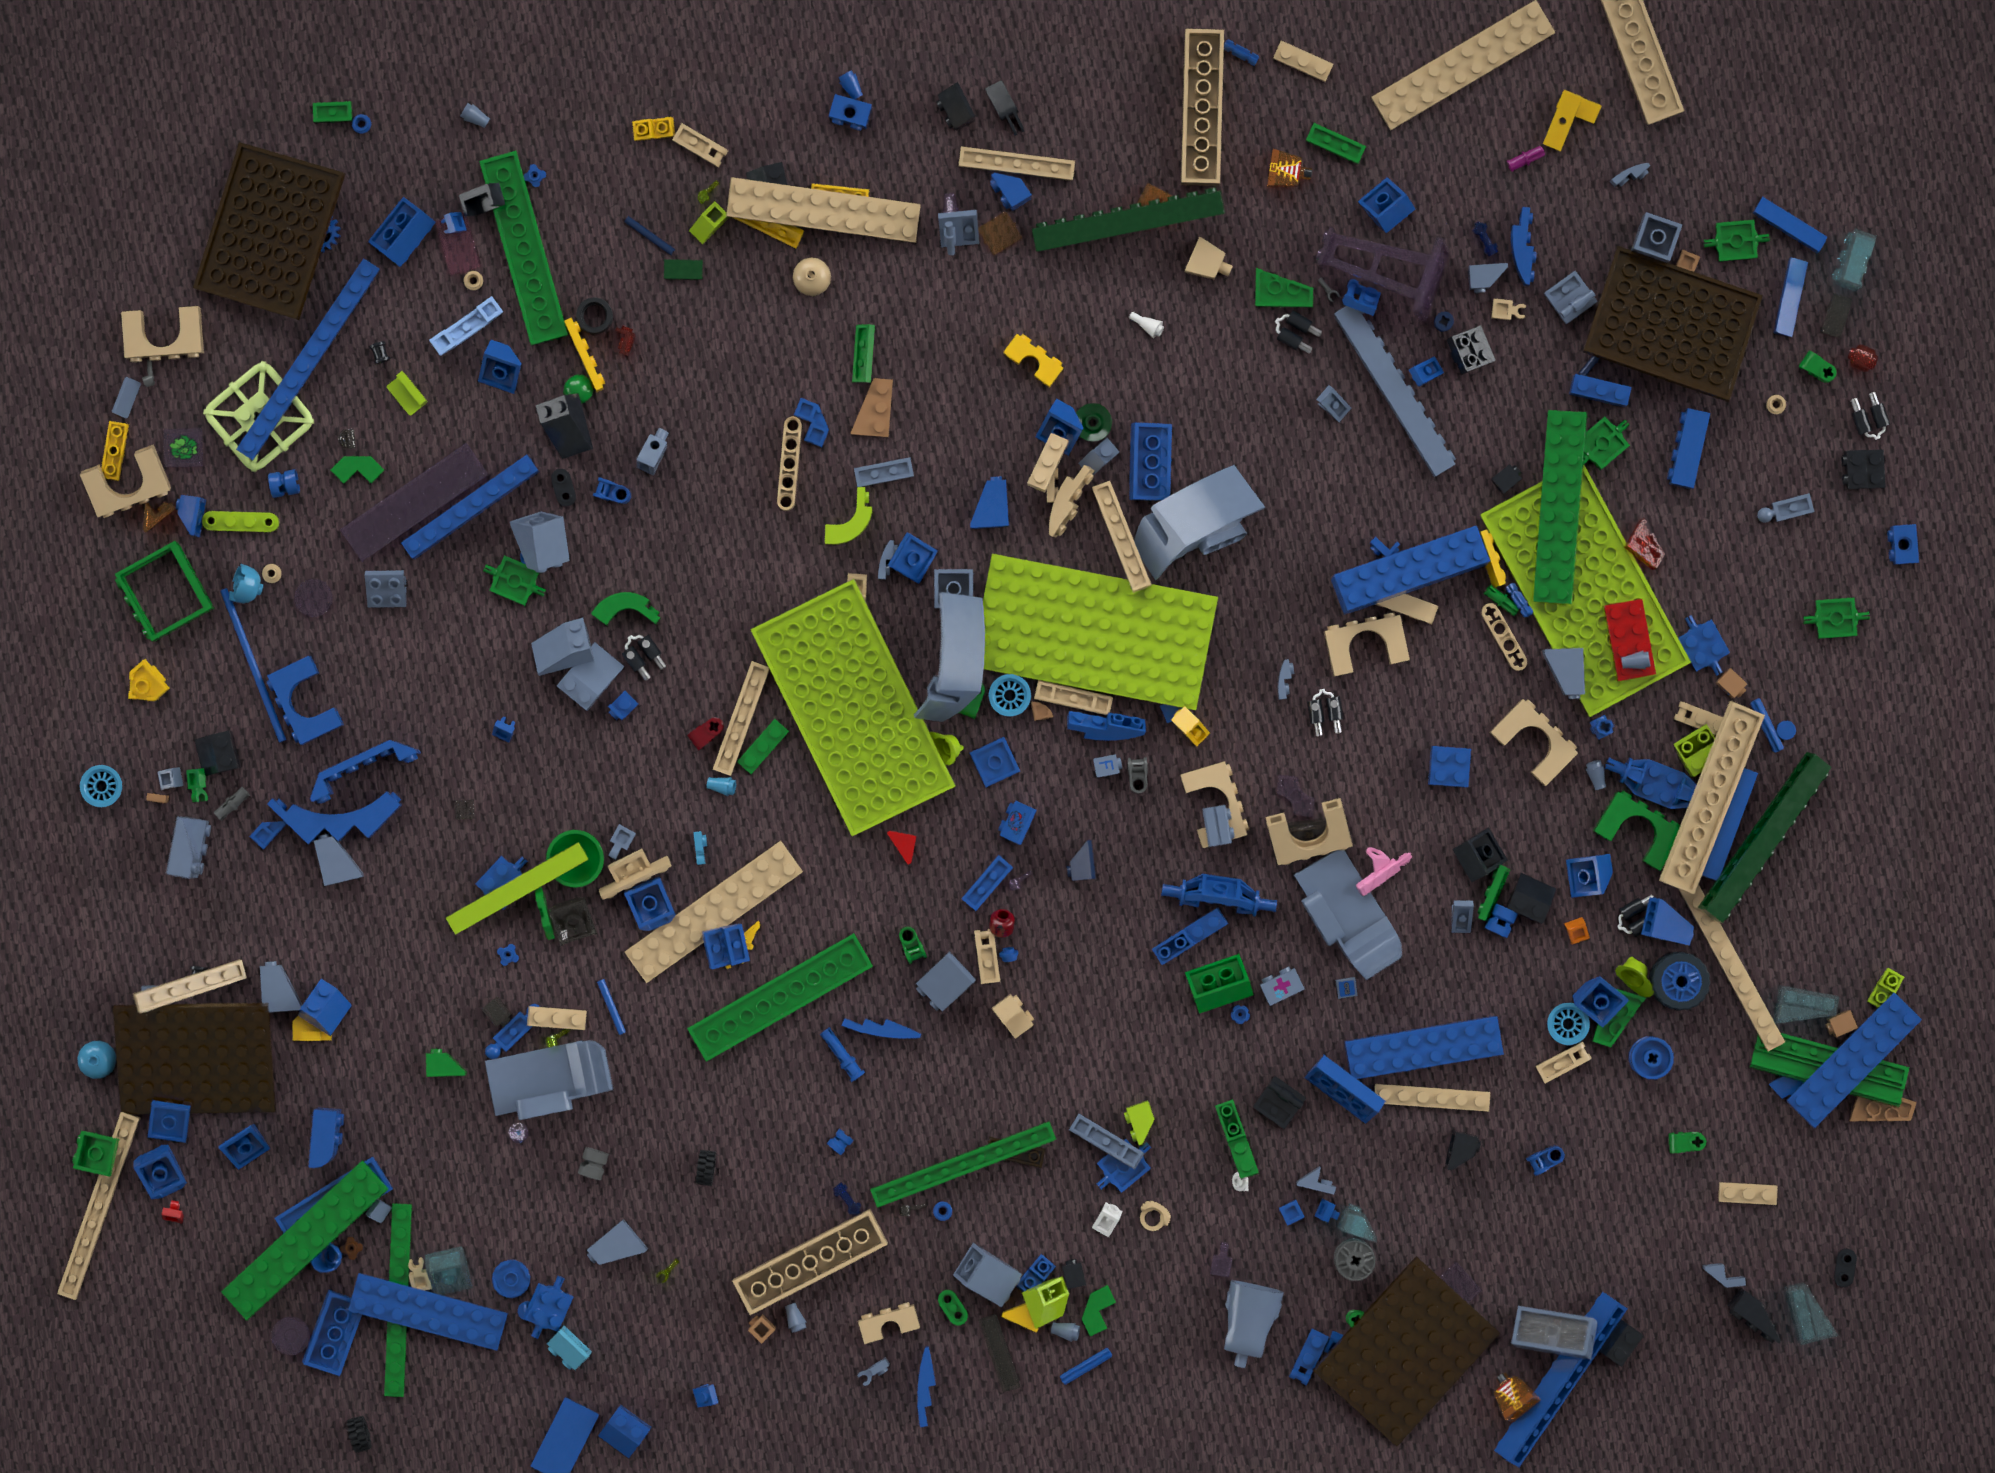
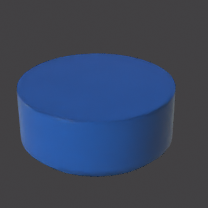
M1782 721L1777 725L1776 732L1779 738L1789 740L1794 737L1796 727L1790 721Z

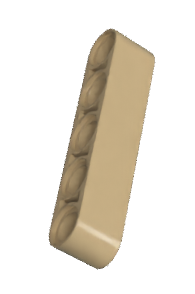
M794 416L785 420L777 504L784 511L793 509L796 499L802 424ZM791 421L798 422L797 430H789L788 423ZM789 440H795L797 446L795 449L789 450L786 448V443ZM787 459L795 461V466L792 469L785 468L784 463ZM791 478L793 480L792 487L785 488L783 480ZM784 497L791 499L792 502L789 507L781 505V500Z
M1407 594L1375 604L1391 609V611L1408 615L1411 618L1428 622V624L1433 623L1438 609L1437 605Z

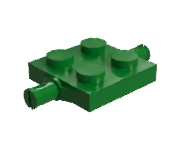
M1754 220L1716 223L1715 239H1704L1703 243H1709L1704 244V248L1716 247L1718 261L1724 262L1757 259L1758 243L1769 242L1770 238H1768L1769 234H1757Z
M1603 417L1590 428L1585 436L1583 465L1590 460L1599 470H1602L1630 445L1621 433L1630 426L1629 423L1624 425L1627 421L1623 420L1616 427L1606 417Z
M504 555L497 569L487 564L485 565L483 572L493 575V583L489 591L524 606L532 593L544 597L545 594L538 590L546 592V589L536 586L539 573L528 569L526 564Z
M1855 597L1815 600V616H1803V620L1811 619L1810 621H1803V623H1815L1818 639L1857 636L1858 620H1869L1870 616L1862 617L1869 615V612H1857Z

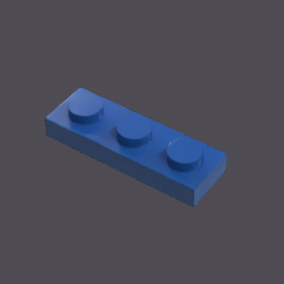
M998 855L961 899L977 911L1013 867Z

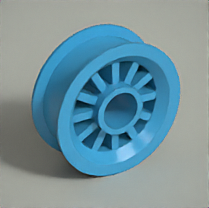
M1002 675L990 687V704L1001 715H1019L1030 703L1031 691L1029 685L1023 678L1017 675ZM1010 681L1014 682L1012 688H1010ZM1004 682H1007L1008 688L1004 686ZM1018 683L1020 687L1015 690L1014 688ZM1001 685L1004 691L998 689V687ZM1020 689H1023V691H1024V693H1017V692H1018ZM1007 690L1014 691L1015 699L1007 701L1004 693ZM996 691L1002 693V695H995ZM1024 695V700L1018 698L1017 696ZM996 698H1003L998 703L996 701ZM1016 700L1022 702V704L1019 706ZM1005 701V704L1002 708L999 704ZM1008 703L1010 705V710L1005 709ZM1012 703L1015 704L1016 709H1012Z
M97 765L89 768L83 774L80 781V791L85 801L92 806L107 807L116 802L121 795L122 781L119 774L113 768L106 765ZM100 781H104L107 785L106 790L103 792L98 789Z
M1563 1003L1551 1011L1547 1027L1555 1041L1564 1045H1574L1586 1037L1590 1021L1588 1015L1575 1006L1574 1003ZM1557 1018L1560 1022H1554V1019ZM1567 1018H1570L1573 1022L1570 1029L1563 1027V1021ZM1576 1025H1581V1029H1578ZM1565 1031H1566V1038L1562 1037Z

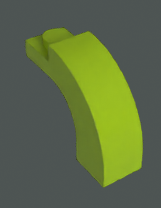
M857 487V509L850 521L841 525L825 524V545H839L850 542L866 529L871 519L872 507L865 506V503H869V492H865V487Z

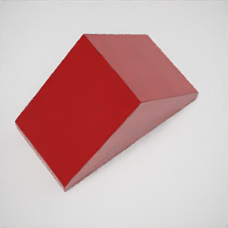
M894 831L887 832L909 865L912 862L917 836Z

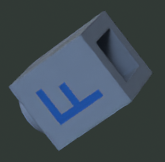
M1116 754L1093 759L1097 778L1120 773L1119 769H1122L1121 758H1117Z

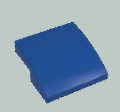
M741 923L702 932L708 964L711 970L750 961Z

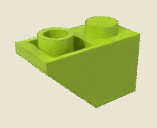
M714 201L701 214L689 231L704 244L730 217H727L726 212Z
M1148 1100L1127 1107V1112L1124 1113L1127 1124L1131 1123L1133 1130L1130 1131L1133 1142L1138 1141L1139 1145L1143 1144L1154 1121Z

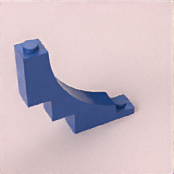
M385 792L379 799L362 809L334 815L312 812L298 805H292L286 810L287 805L281 799H271L267 803L307 844H311L325 829L337 841H341L355 826L367 838H371L402 806L399 802L401 798L394 792L391 794Z

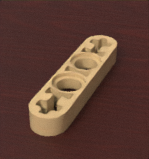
M1492 603L1484 605L1481 609V615L1509 665L1516 671L1523 670L1527 665V658L1500 610ZM1486 608H1494L1495 612H1493L1495 618L1499 616L1500 620L1490 624L1489 621L1493 619L1490 615H1485V612H1487ZM1497 623H1501L1505 627V631L1502 634H1497L1494 631V626ZM1506 640H1511L1514 643L1513 650L1507 651L1504 649L1503 644ZM1518 649L1519 653L1516 656L1518 659H1523L1522 667L1514 666L1515 658L1513 656L1509 658L1508 654L1514 653Z

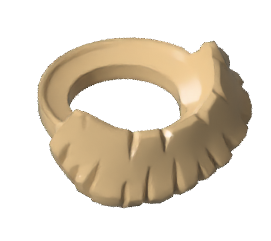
M1147 1201L1141 1206L1140 1221L1145 1229L1156 1231L1162 1226H1168L1171 1216L1163 1205L1161 1206L1158 1202ZM1152 1210L1160 1213V1222L1156 1226H1149L1145 1222V1215Z

